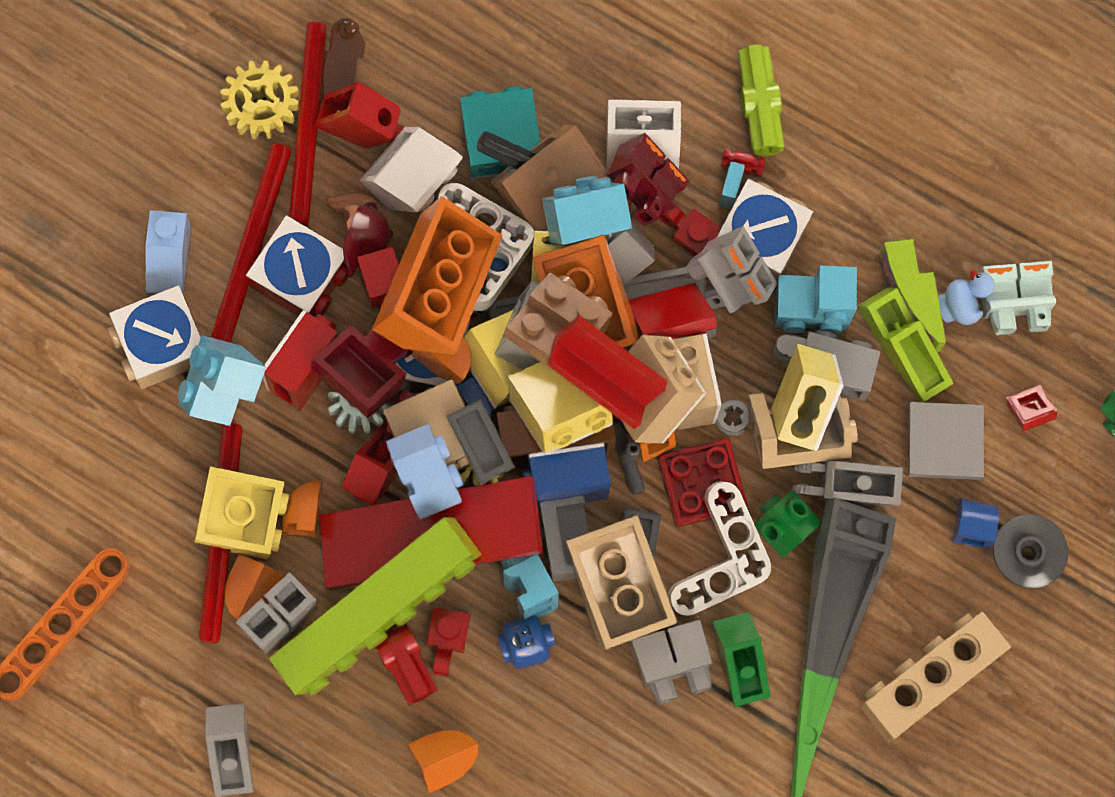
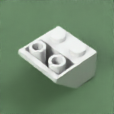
M608 100L606 114L607 172L619 145L644 133L666 155L665 159L669 158L679 169L681 101Z
M405 127L360 179V182L389 210L423 211L433 202L435 198L433 193L441 184L447 183L455 176L458 170L456 166L463 157L420 127Z

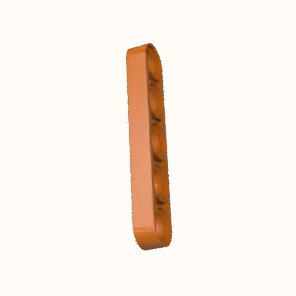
M106 549L97 554L0 664V679L3 675L10 672L16 673L20 679L17 690L12 693H4L0 690V698L5 701L20 699L122 584L129 574V564L120 551ZM110 557L120 559L122 564L120 572L113 577H107L101 572L103 561ZM83 586H91L95 588L97 593L94 602L87 606H82L76 601V593ZM61 614L69 616L71 620L70 629L62 635L54 634L50 628L52 619ZM35 643L43 645L46 651L44 659L37 664L28 663L25 659L26 649Z

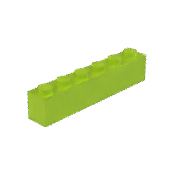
M444 517L272 655L269 660L294 695L309 693L313 696L330 683L327 678L336 670L342 673L353 666L359 660L356 654L366 646L370 650L383 642L388 637L385 631L395 623L401 626L417 614L414 608L421 602L426 600L429 603L446 591L444 584L455 576L457 579H460L473 570L476 566L473 561L481 555L480 551L455 518Z

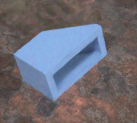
M150 210L146 238L147 294H158L178 285L182 294H184L191 236V224L187 213Z

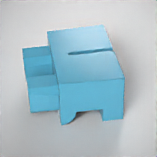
M537 554L531 557L524 556L501 560V565L504 568V587L510 592L519 591L521 593V596L517 597L518 613L521 618L526 619L533 615L540 618L558 608L559 592Z

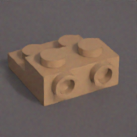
M549 272L530 294L524 308L506 327L503 337L548 366L547 363L555 335L578 315L604 333L613 313L608 310L607 304L600 297H587L576 290V284L571 278L564 275L557 277Z

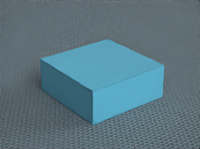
M731 161L719 202L720 207L732 210L745 165Z

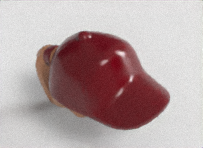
M347 194L328 197L327 199L332 209L345 216L348 233L343 243V256L349 278L353 276L358 268L357 257L386 249L390 238L393 236V231L390 230L388 221L378 212L376 200L365 194Z

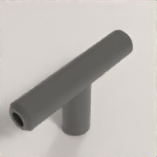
M613 423L616 436L615 448L631 494H640L645 490L635 460L640 453V445L634 441L629 442L623 423Z

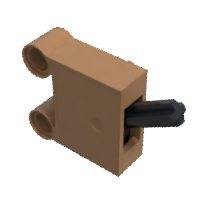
M563 124L530 151L488 131H484L477 142L476 149L479 152L509 165L507 169L491 180V182L513 214L528 222L534 231H548L542 198L554 196V189L565 186H577L576 180L584 177L597 176L598 179L609 178L607 170L576 125ZM628 200L629 214L631 215L633 203L631 200Z

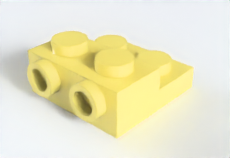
M210 467L194 542L230 549L231 553H240L268 560L271 551L278 552L282 530L275 528L278 515L285 516L289 494L282 493L284 482Z

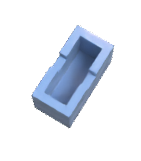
M429 424L386 441L392 461L403 485L406 484L408 488L409 498L419 519L462 502L457 487L463 485L455 464L447 465L445 458L451 455L442 435L435 437Z

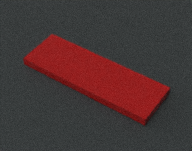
M529 476L458 489L462 500L461 503L423 519H419L410 498L319 515L325 588L335 590L361 585L444 517L455 518L480 551L481 555L473 561L475 565L543 553L535 479Z

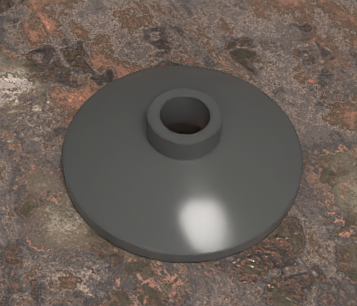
M1025 514L1010 519L1000 528L996 535V541L993 544V556L998 570L1008 581L1023 588L1036 589L1051 584L1062 574L1068 561V545L1062 531L1052 521L1039 515ZM1022 549H1031L1034 553L1033 560H1026L1022 556Z

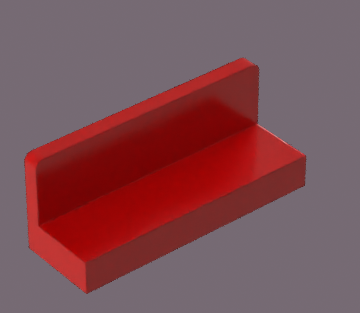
M580 315L554 337L547 363L548 366L631 428H638L642 423L645 406L665 391L667 380Z

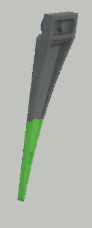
M837 498L826 499L820 536H816L791 797H802L838 681L867 606L890 556L896 522L894 517Z

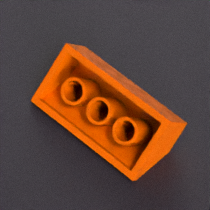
M441 196L420 214L372 330L403 349L455 354L503 235Z

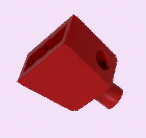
M355 82L325 94L314 126L367 149L386 142L391 144L405 128L397 123L401 113L400 107L360 82Z

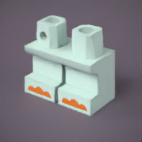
M1052 261L1020 263L1017 268L1016 264L984 266L981 269L980 273L989 274L995 283L993 292L989 296L981 298L984 319L991 318L995 335L1014 333L1017 330L1015 316L1027 315L1029 331L1040 332L1049 329L1051 326V310L1056 304L1051 282L1053 276Z

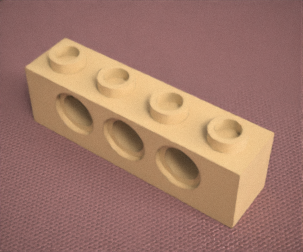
M983 611L974 618L967 613L951 626L955 631L953 635L945 641L939 635L922 649L926 656L917 663H914L911 658L893 671L897 678L890 684L885 686L880 681L864 694L868 701L860 709L888 744L1011 648L1010 644ZM954 644H965L971 652L970 660L963 661L958 659L954 654ZM926 666H935L940 670L942 674L941 683L934 684L926 679L924 675ZM903 688L911 693L913 697L911 706L905 707L896 701V689Z

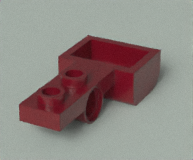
M350 325L312 360L311 369L366 418H369L401 389L407 373L395 363L402 357L404 359L409 357L413 350L401 348L374 330L364 336L355 327Z

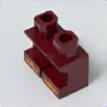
M646 133L619 145L607 173V176L614 183L624 184L627 201L631 200L637 207L634 217L643 226L657 221L663 213L674 209L676 205L673 203V199L678 192L685 190L689 182L688 178L669 158L665 159L666 155Z

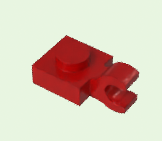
M676 205L674 209L663 213L659 217L661 222L677 231L672 241L694 256L703 251L708 241L717 238L722 227L694 208L686 216Z
M433 608L427 639V647L437 649L433 665V675L448 677L452 653H464L471 614Z

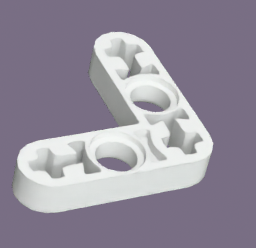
M450 183L440 190L438 199L441 196L450 201L459 198L461 200L460 204L455 203V205L465 211H469L470 207L473 206L470 214L475 218L482 213L492 215L496 222L490 227L497 232L500 231L503 223L506 224L505 230L503 228L501 230L503 236L494 258L503 259L507 263L508 268L502 272L489 269L486 277L488 282L485 286L484 294H479L473 309L474 311H483L493 304L530 252L534 240V230L525 220L464 185ZM518 233L523 235V240L519 239L516 243L511 241V236L515 237Z
M720 481L710 485L705 492L704 499L729 558L671 586L668 591V599L672 610L678 614L686 616L696 614L762 583L770 575V559L741 493L735 485L728 482ZM720 488L723 492L731 493L732 497L727 500L730 511L735 512L738 509L740 511V515L728 517L723 522L720 517L728 514L723 505H715L714 499L719 497L717 490ZM742 522L747 527V537L741 543H733L728 536V530L733 523ZM754 543L755 549H750L748 552L753 560L761 561L762 565L757 568V576L749 572L745 573L744 568L749 565L745 554L741 553L737 556L736 550L747 549ZM716 572H724L729 579V586L722 593H715L710 588V578ZM701 580L702 589L709 599L704 601V596L699 594L690 599L691 606L689 608L683 604H677L676 600L681 597L680 590L684 588L689 593L699 590L700 587L696 582Z

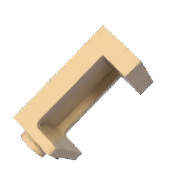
M764 394L749 395V425L763 469L852 458V442H857V427L855 420H849L850 411L847 398H841L839 395L818 450L815 451L778 440L772 410H768Z

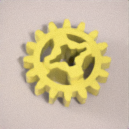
M265 60L261 68H256L254 62L250 61L248 71H244L238 66L236 68L238 77L234 79L227 76L225 79L230 89H221V97L225 100V102L221 103L223 113L228 114L226 117L228 124L232 126L238 123L237 130L240 135L244 134L247 129L250 130L252 139H256L259 132H264L267 139H270L272 135L271 130L275 128L280 133L285 132L283 122L294 123V114L291 111L299 110V101L295 99L299 96L297 86H292L294 83L292 75L288 74L282 77V66L278 65L272 71L269 68L268 61ZM278 88H280L284 94L283 103H281L280 99L276 97V95L278 94ZM237 97L244 103L242 112L236 106Z

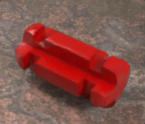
M729 148L724 150L721 160V167L723 169H726V166L730 167L732 161L745 165L743 174L750 175L752 172L756 173V177H760L763 174L765 158L763 156H760V159L755 158L754 154L737 150L735 153H732Z

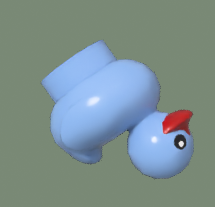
M972 270L969 282L963 279L951 282L947 287L946 293L938 295L943 320L946 323L956 320L963 325L976 323L983 315V311L979 310L977 297L985 298L993 292L995 286L993 278L989 274L977 273L975 270Z

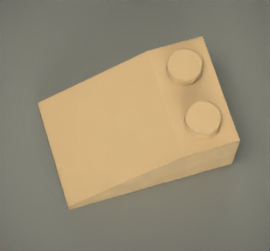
M638 515L566 541L586 611L601 650L609 649L677 623Z

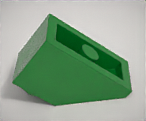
M749 612L713 621L717 652L734 707L770 698L762 641Z

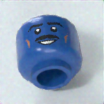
M535 615L526 619L519 618L505 623L502 628L503 633L497 635L505 663L511 662L517 669L546 662L550 656L548 647L555 645L550 624L542 625L540 619Z

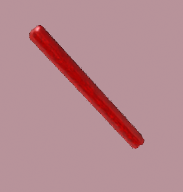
M315 21L308 22L306 27L289 212L291 219L305 227L308 226L310 218L318 129L314 126L320 107L326 40L325 23Z
M273 143L210 338L229 343L232 341L249 287L246 274L259 256L291 155L290 147L287 145Z
M240 424L222 425L217 468L238 472L243 432ZM210 545L208 548L199 639L201 642L214 644L219 643L221 637L230 549Z

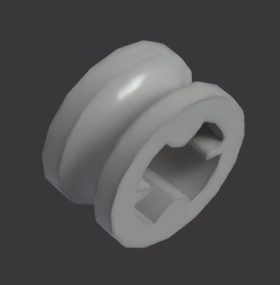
M737 400L724 402L716 420V426L719 431L727 436H737L743 433L750 419L747 406ZM731 410L732 414H734V411L741 414L738 420L740 425L734 426L733 422L731 426L727 425L724 422L727 416L726 411Z

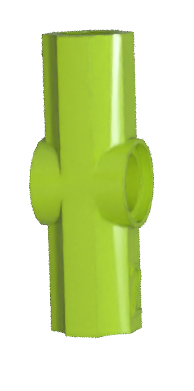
M761 44L749 45L744 49L738 50L742 81L740 90L743 117L748 120L753 154L763 157L773 156L784 150L779 116L781 114L780 89L778 83H774L769 47H764Z

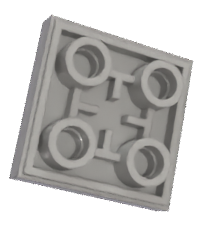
M910 402L908 405V477L982 480L984 478V405Z

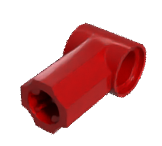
M404 624L386 633L388 637L377 645L375 649L387 671L391 670L397 682L396 684L408 705L418 703L438 691L419 655L421 650L408 625Z

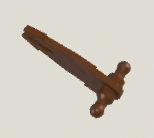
M349 18L337 20L331 31L329 51H325L322 70V102L325 94L354 83L358 58H363L365 42L359 31V25Z

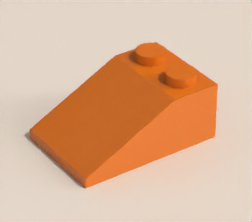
M605 235L532 257L540 283L549 272L557 277L564 275L571 278L576 284V290L587 297L597 296L603 299L608 306V310L613 313L604 334L625 350L633 347L640 336Z

